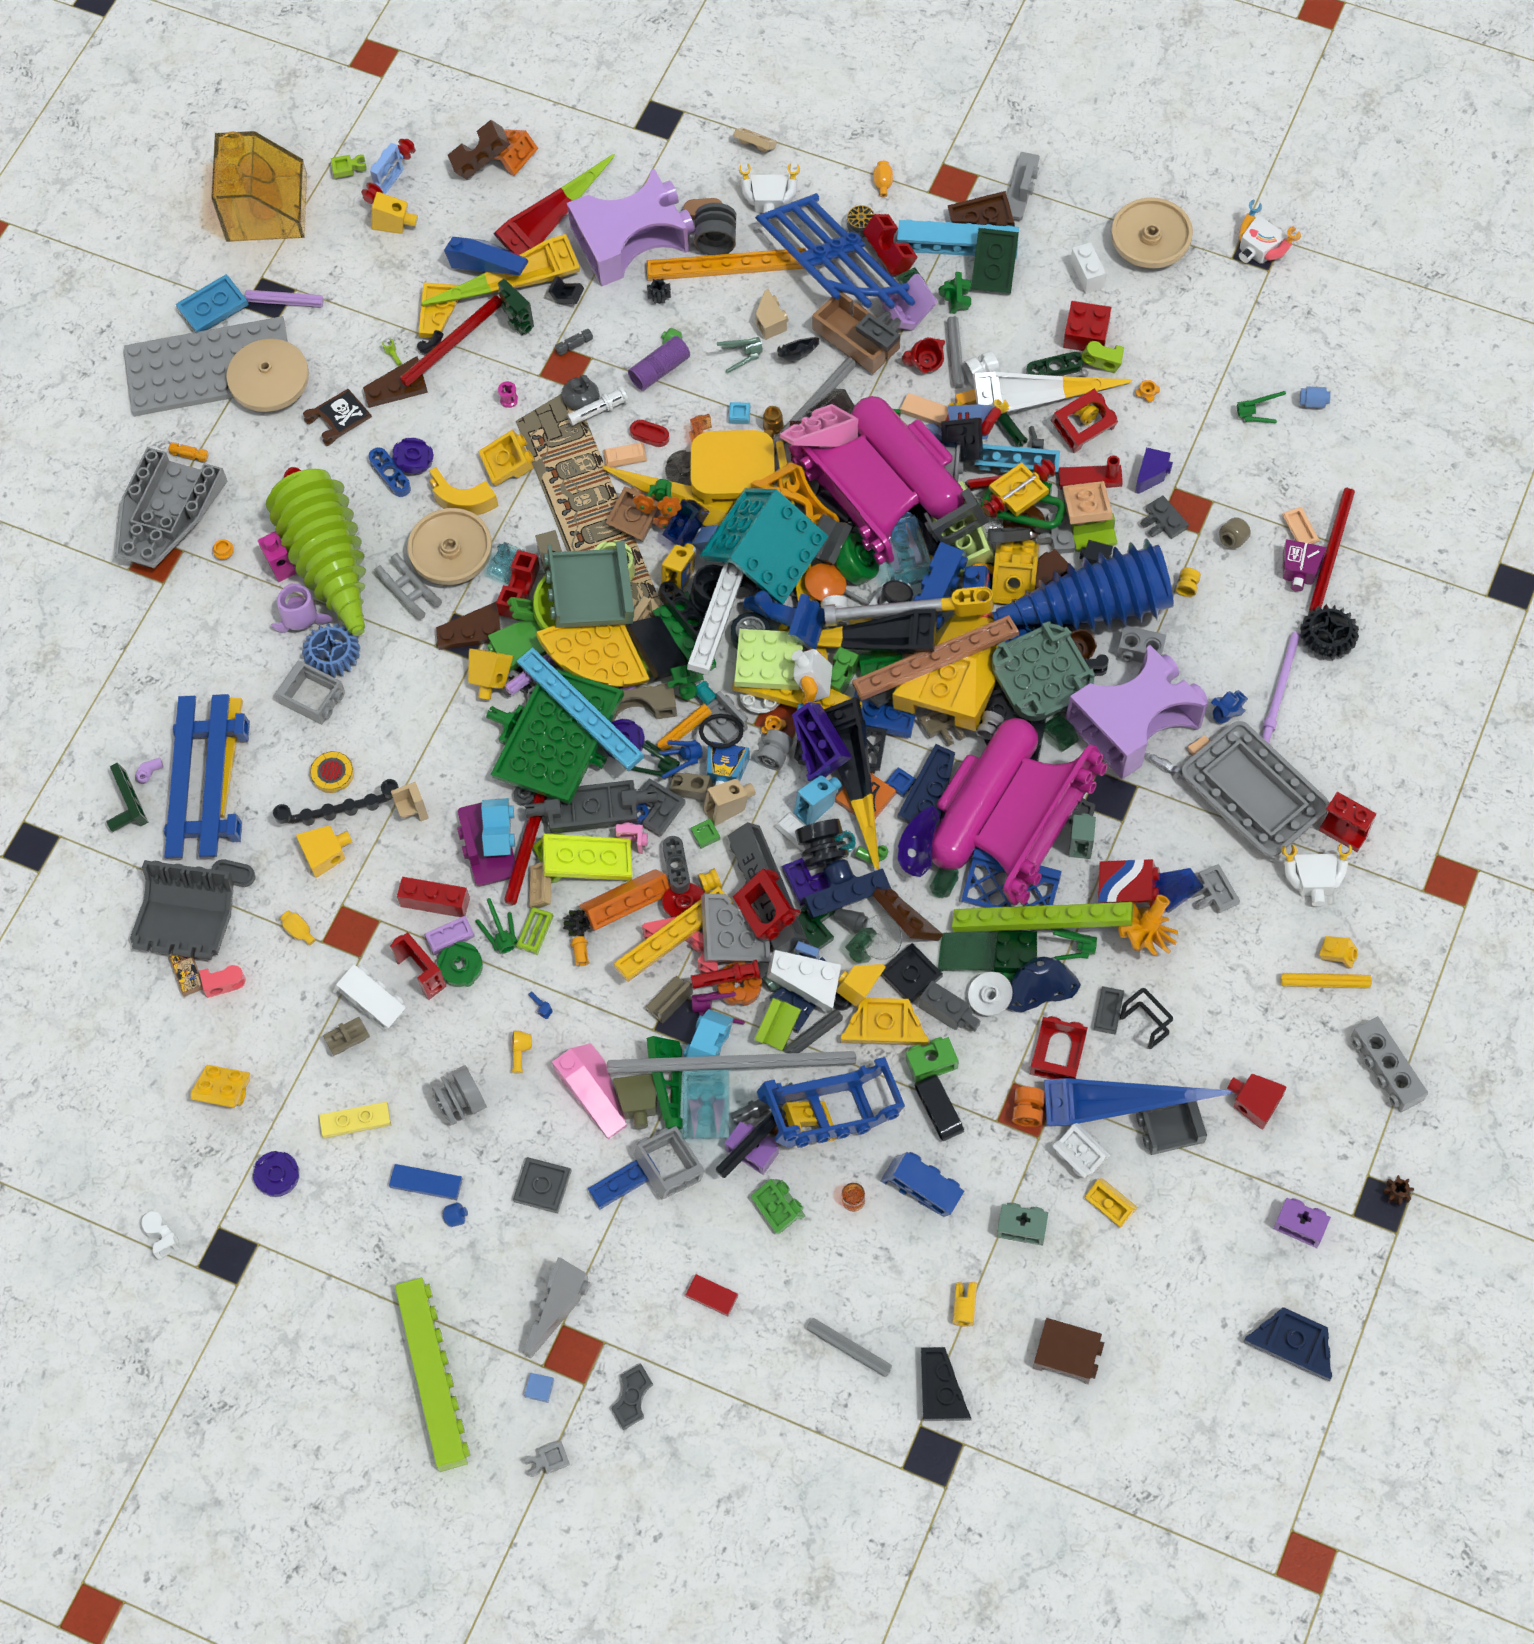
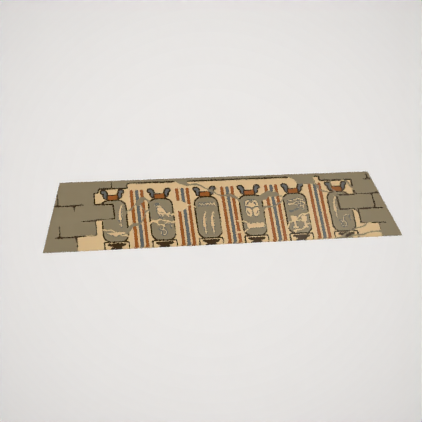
M562 394L516 420L520 433L527 442L526 449L534 457L535 461L532 464L566 550H594L597 545L605 541L607 543L614 542V540L625 541V544L632 551L635 565V574L630 582L632 598L638 601L643 596L651 599L653 611L662 606L635 538L605 523L618 500V496L608 472L603 469L605 464L587 420L571 426L567 414L576 410H572L565 405ZM652 611L650 612L647 618L653 617Z

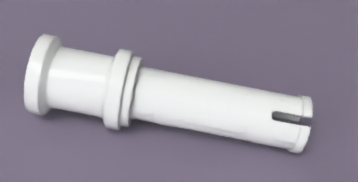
M619 386L616 391L602 394L601 399L567 414V418L571 426H574L604 410L611 411L613 407L623 402L625 404L628 403L627 395L624 389Z

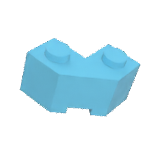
M509 798L482 800L484 856L511 855V847H515V835L511 834V819L514 818V806H509Z
M710 1009L703 1016L700 1015L696 1023L697 1030L691 1044L686 1046L684 1057L720 1056L721 1048L729 1038L734 1018ZM698 1070L709 1075L713 1072V1070Z

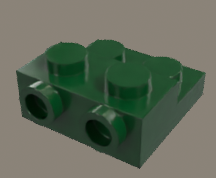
M502 279L498 282L500 291L498 294L502 301L501 307L508 315V325L513 331L517 330L521 335L526 334L534 327L530 302L510 283Z

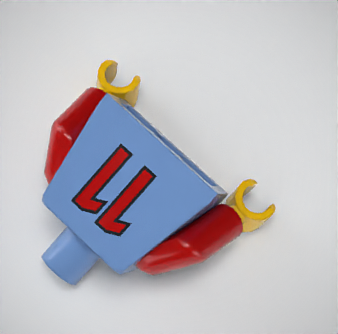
M1000 399L994 400L995 407L984 404L963 405L960 401H957L955 405L951 402L948 405V414L945 421L982 418V439L984 440L988 438V434L1001 413L1008 411L1009 404L1006 400L1002 403Z

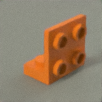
M504 129L510 145L493 159L501 160L509 174L516 175L537 151L538 147L526 130Z

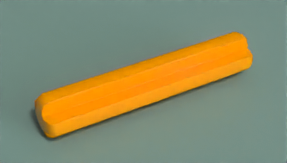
M702 704L656 743L660 750L666 751L673 745H668L667 741H679L711 715L712 712L706 704Z

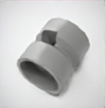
M770 729L763 740L765 746H760L756 754V760L766 768L780 770L785 762L786 755L793 745V740L782 731Z

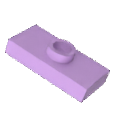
M466 916L425 933V937L434 955L442 952L446 947L449 948L455 945L454 943L465 942L475 937Z

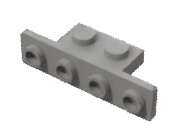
M1026 152L1020 153L1008 194L1013 219H1023L1029 195H1032L1035 183H1033V180L1038 177L1039 155Z

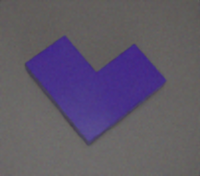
M803 858L782 866L800 906L804 905L803 898L805 896L827 889L829 886L824 872L813 876L810 875L808 868L804 867Z

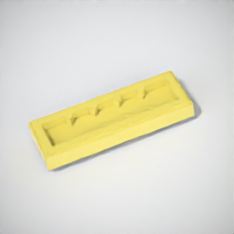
M387 1102L319 1115L323 1139L391 1126Z

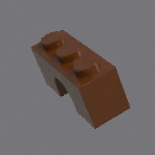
M489 120L476 131L479 142L475 149L472 150L461 143L448 154L454 172L466 180L510 145L503 127L493 120Z

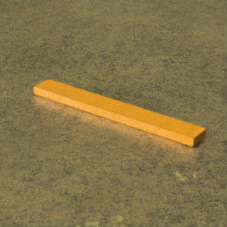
M796 248L800 253L806 251V248ZM786 249L646 260L648 281H653V279L667 280L804 269Z

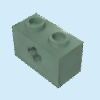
M1085 813L1073 815L1069 857L1091 859L1096 817Z
M1017 1203L1002 1204L997 1238L1043 1246L1049 1212H1045L1044 1209L1039 1207L1022 1208ZM1021 1219L1026 1220L1025 1226L1020 1225Z

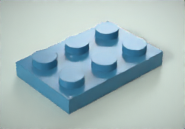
M227 274L176 303L179 312L197 333L211 328L249 305L247 299Z

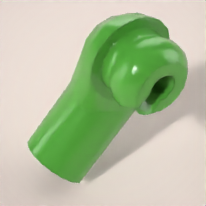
M884 845L878 846L879 862L886 859L889 852L888 848ZM859 846L854 855L873 864L869 851Z

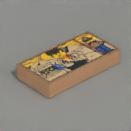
M173 954L169 955L182 995L185 997L203 990L194 956L191 958Z

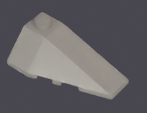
M557 1258L546 1286L548 1287V1297L541 1300L539 1306L540 1321L536 1320L532 1326L524 1350L528 1358L534 1356L579 1303L582 1295H586L589 1290L590 1282H588L587 1273L562 1258Z

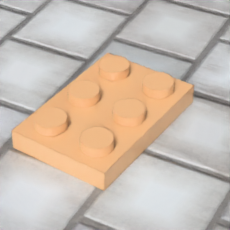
M1104 481L1062 486L1070 524L1082 525L1086 522L1112 520V510Z

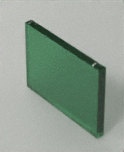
M998 931L943 933L938 969L940 971L995 970Z

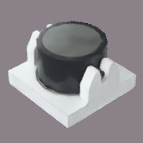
M902 580L888 581L882 584L869 605L913 601L911 585L902 582Z

